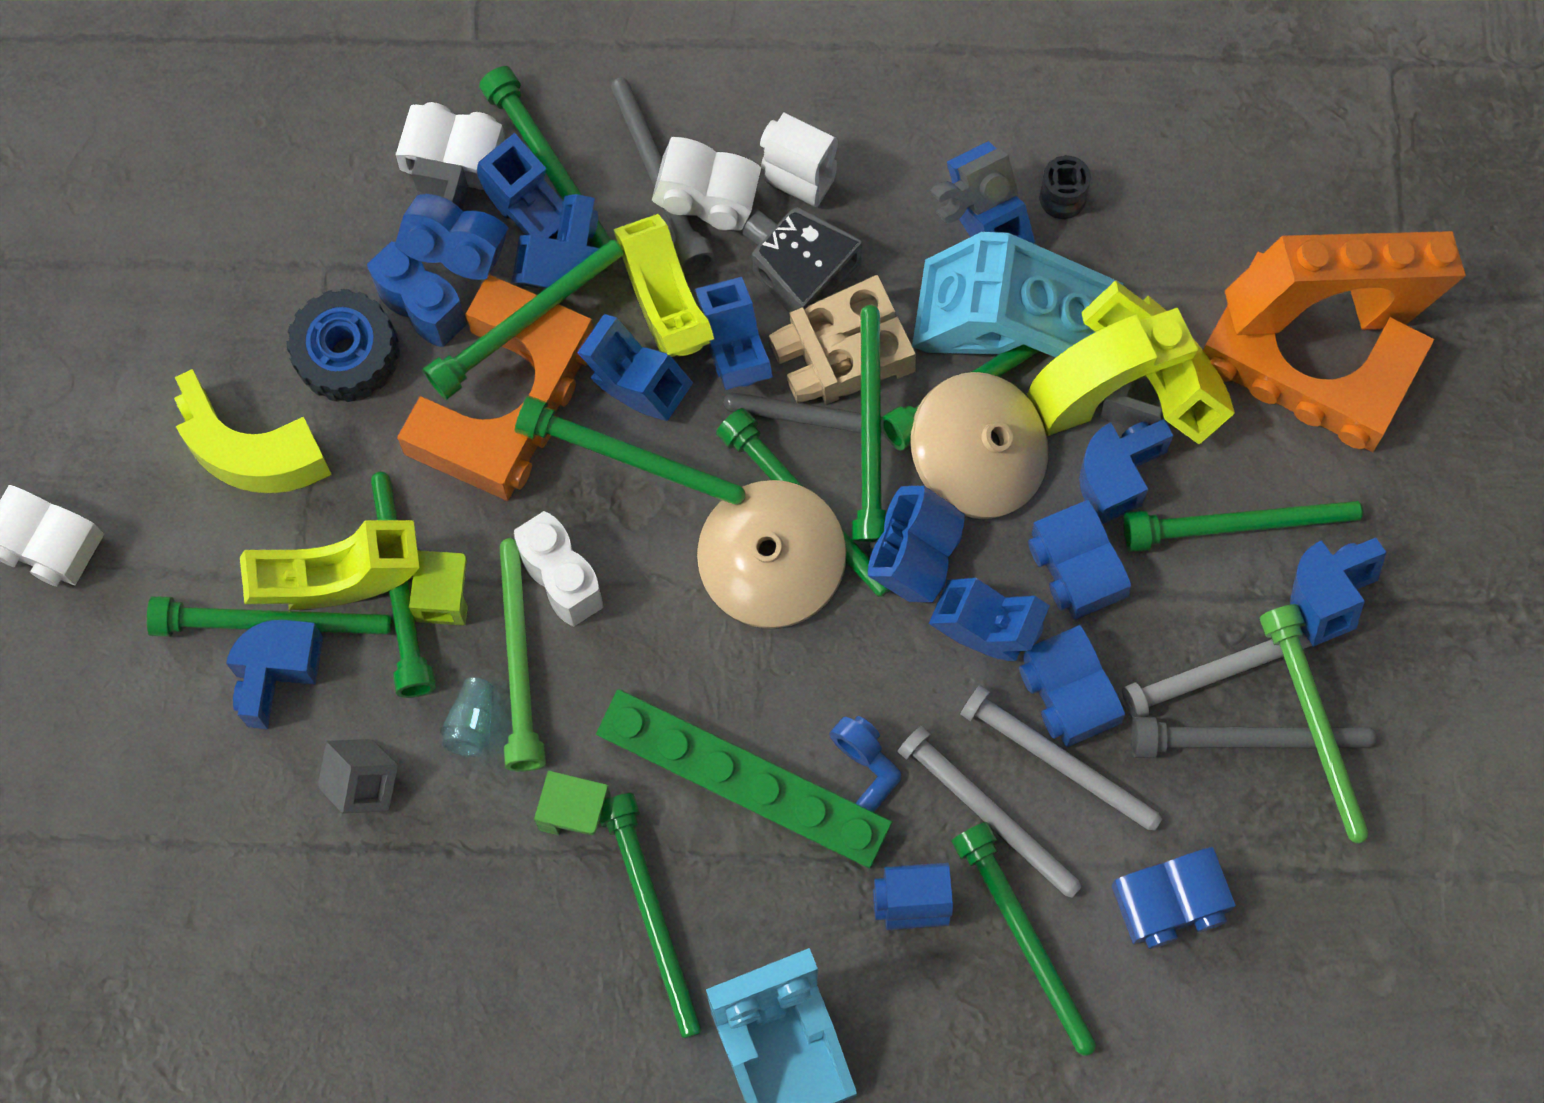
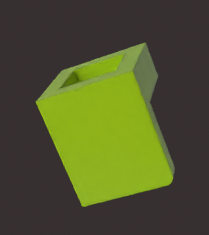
M417 550L420 568L413 575L409 609L415 621L419 623L466 626L468 606L463 597L467 563L465 555L462 553Z

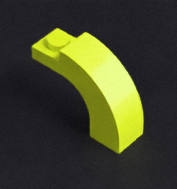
M656 214L613 229L617 242L624 250L622 257L629 278L659 351L667 353L671 357L676 355L684 356L695 353L703 346L710 344L709 341L714 339L710 323L697 306L690 292L668 226L661 216Z
M1115 280L1081 313L1084 324L1097 332L1136 314L1139 320H1143L1166 312V310L1150 296L1142 300ZM1194 340L1198 348L1195 358L1146 375V377L1153 385L1159 397L1164 420L1196 443L1201 444L1233 416L1235 412L1230 395L1221 376L1211 364L1208 356Z
M1178 307L1143 320H1139L1136 314L1093 333L1057 356L1036 376L1027 396L1042 419L1046 435L1050 436L1091 421L1098 405L1111 393L1140 377L1195 358L1198 348Z
M193 369L175 377L182 394L174 397L186 421L177 425L176 428L197 461L217 479L228 485L251 492L280 493L306 487L332 475L304 416L267 433H240L228 428L218 419L204 387Z
M365 520L352 536L335 544L297 550H244L240 556L244 603L288 604L289 610L324 608L368 599L400 586L409 580L420 568L414 520Z

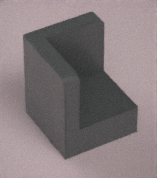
M416 157L412 170V177L417 189L416 196L420 194L437 195L450 200L462 210L468 190L463 166Z
M1136 379L1105 398L1100 418L1132 427L1144 421H1147L1149 425L1161 420L1163 412L1153 385L1150 382Z
M373 740L326 741L318 787L342 814L389 811L398 764Z

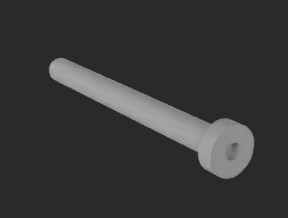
M1303 633V636L1299 639L1304 649L1312 645ZM1271 639L1143 688L1136 682L1122 688L1124 702L1132 718L1146 717L1149 715V707L1281 658L1283 653L1280 645H1274Z
M980 685L976 688L960 715L969 721H972L977 716L1147 830H1156L1162 821L1159 812L989 701L987 697L990 691Z
M918 727L897 752L906 760L914 756L984 822H988L989 826L1061 893L1065 896L1073 897L1081 889L1079 880L927 741L931 734L924 727Z

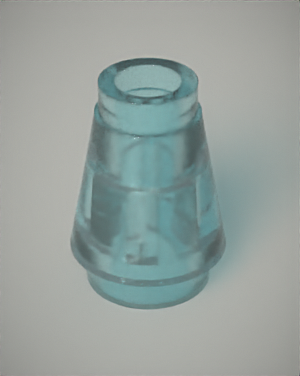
M466 678L464 680L463 687L460 689L440 729V733L444 737L442 745L446 750L461 756L476 757L482 754L483 747L489 745L492 693L494 689L490 682L480 678Z

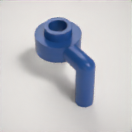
M857 716L854 720L842 717L830 731V738L843 753L855 762L867 766L877 776L856 802V804L875 812L900 782L901 772L881 752L882 747L877 741L880 733L870 722L860 716Z

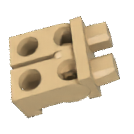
M878 275L808 306L805 310L802 307L790 312L791 324L769 335L771 348L779 364L803 355L807 364L806 367L787 374L789 387L797 403L822 396L825 405L839 400V396H846L861 390L860 313L866 305H874L880 311L881 380L896 375L898 379L915 372L916 354L899 318L895 317V310Z

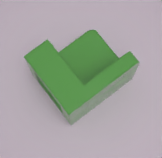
M548 771L534 818L539 831L559 835L562 828L586 835H594L597 831L604 802L606 799L611 798L609 787L606 784Z

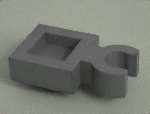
M1000 147L959 167L958 172L961 180L955 183L949 181L940 182L930 190L931 195L940 203L951 198L946 206L936 210L937 215L945 223L957 221L963 216L967 207L976 215H979L1019 195L1009 155Z

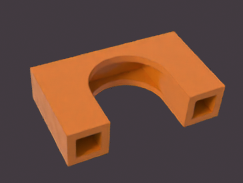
M1452 231L1281 236L1225 290V295L1236 335L1280 333L1313 304L1346 291H1351L1361 329H1384L1390 317L1407 325L1463 279L1466 274Z
M1258 251L1257 254H1256V256H1255V258L1253 259L1251 265H1252L1263 253H1261V252ZM1227 305L1205 344L1203 352L1208 356L1211 364L1216 368L1223 381H1234L1249 389L1251 394L1258 400L1268 404L1277 403L1291 410L1301 422L1307 425L1322 426L1338 434L1339 439L1350 447L1356 449L1365 448L1374 452L1434 339L1390 317L1369 357L1359 369L1337 379H1318L1297 371L1285 360L1277 346L1275 334L1236 335L1229 306Z
M489 274L488 278L483 281L466 312L471 333L482 337L537 295ZM558 304L502 346L519 354L530 363L535 370V380L529 395L548 402V408L555 410V412L559 405L565 407L570 401L576 387L574 377L581 364L588 365L577 352L593 331L592 319ZM420 396L397 439L404 455L508 501L514 489H522L528 480L532 469V463L529 461L537 446L543 448L551 435L547 434L545 438L536 436L535 439H531L514 432L517 417L523 403L507 415L495 419L482 420L464 416Z

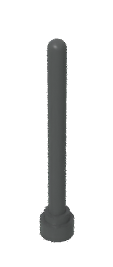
M617 78L612 82V92L655 188L662 157L629 82L624 78ZM664 209L676 237L674 246L683 274H695L708 268L715 261V255L708 239L701 237L699 232L693 231L687 215H675Z
M729 393L723 400L724 407L730 412L745 408L754 416L861 433V413L740 393ZM881 428V436H884V437H885V435H884V433H883V431H882V428Z
M1133 717L1131 725V748L1134 758H1155L1157 753H1165L1167 747L1316 748L1309 727H1167L1165 722H1157L1155 717ZM1331 727L1338 748H1369L1377 742L1376 732L1369 727Z

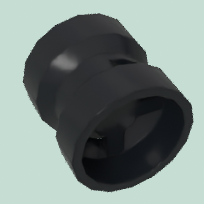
M1064 155L1051 160L1045 167L1039 200L1041 207L1050 216L1058 219L1073 218L1085 207L1091 174L1084 161L1074 156Z

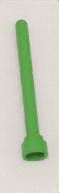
M507 538L500 544V561L513 734L508 736V744L504 746V759L507 770L523 772L544 767L546 759L544 743L539 741V735L533 732L520 553L516 540Z
M1298 604L1276 608L1259 617L1265 636L1267 638L1272 637L1274 645H1280L1348 838L1354 843H1363L1368 838V829L1299 639L1303 636L1301 627L1305 625Z

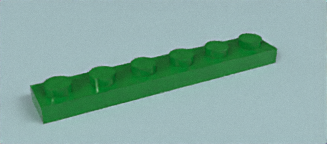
M621 689L616 690L595 734L869 869L872 868L893 824V821Z

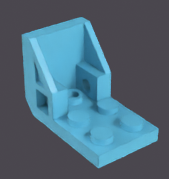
M980 232L925 260L912 347L927 353L1000 354L1024 344L1056 358L1071 346L1095 333L1094 330L1084 324L1081 312L1115 280L1010 233Z
M810 948L706 989L715 1025L746 1103H841L857 1096L834 1026L817 987L818 968Z

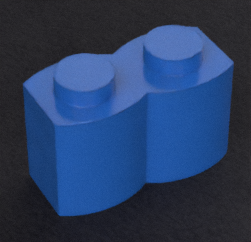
M420 194L416 196L403 215L395 246L402 253L415 260L427 263L441 262L450 271L462 277L477 280L487 279L500 257L508 227L490 214L480 211H462L456 204L446 198L432 194Z
M391 241L367 263L382 302L393 312L409 317L415 331L429 343L444 347L467 325L459 297L452 285L441 276L425 271L422 261L415 260L402 253L395 246V242Z
M901 486L888 507L884 532L871 553L868 564V577L908 602H933L945 586L949 564L948 557L961 541L965 520L964 513L926 486Z
M1089 500L1033 523V538L1028 540L1029 549L1036 564L1039 567L1046 565L1053 576L1054 581L1049 583V588L1057 607L1061 611L1067 608L1073 619L1076 620L1129 597L1131 583L1116 551L1110 544L1105 529Z
M1081 625L1033 645L1031 651H1024L1023 661L1025 664L1019 666L1020 674L1028 691L1031 694L1038 692L1044 701L1047 709L1042 710L1041 715L1053 739L1060 736L1065 746L1070 747L1122 724L1125 712L1109 678L1103 671L1096 652Z
M1213 847L1133 872L1115 879L1111 885L1132 943L1137 944L1146 941L1148 949L1177 940L1176 930L1195 924L1197 932H1203L1225 924L1227 922L1225 913L1231 912L1236 906Z
M949 863L884 867V877L874 879L873 904L875 920H885L886 930L949 926L950 917L953 912Z

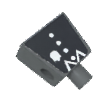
M793 208L779 224H776L762 212L758 211L748 220L743 229V235L758 245L752 254L753 273L789 313L802 307L805 310L808 306L831 296L861 263L862 242L859 239L800 208Z

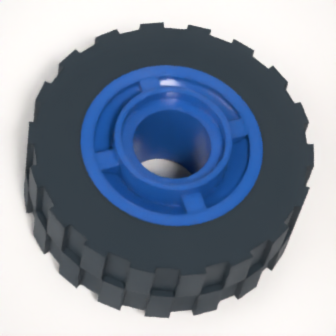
M341 289L338 292L326 291L323 292V295L308 300L307 305L302 310L299 308L294 315L295 320L288 329L289 341H286L287 351L291 355L289 359L306 386L309 385L311 390L317 395L321 396L322 394L331 401L345 400L346 402H352L356 398H366L373 395L372 392L377 388L381 389L387 383L386 380L389 375H393L396 369L395 362L396 359H399L400 352L397 346V342H399L398 336L387 313L384 312L381 305L375 299L373 301L370 300L367 294L362 292L354 293L350 289ZM343 339L354 340L352 346L347 351L342 353L333 352L335 345Z

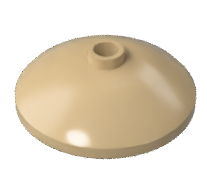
M970 372L953 376L941 382L924 397L914 416L911 431V452L916 470L927 488L954 505L966 517L991 519L1007 515L1019 509L1037 492L1047 468L1048 440L1038 411L1020 389L998 376L988 373ZM992 431L999 437V446L994 444L991 439Z
M769 480L743 486L742 488L745 491L743 502L734 505L722 500L712 510L702 528L697 552L702 582L713 601L726 614L744 624L774 629L801 623L818 613L831 600L841 583L846 565V543L840 523L824 500L800 485L786 481ZM766 540L776 542V550L770 556H763L759 553L761 543Z

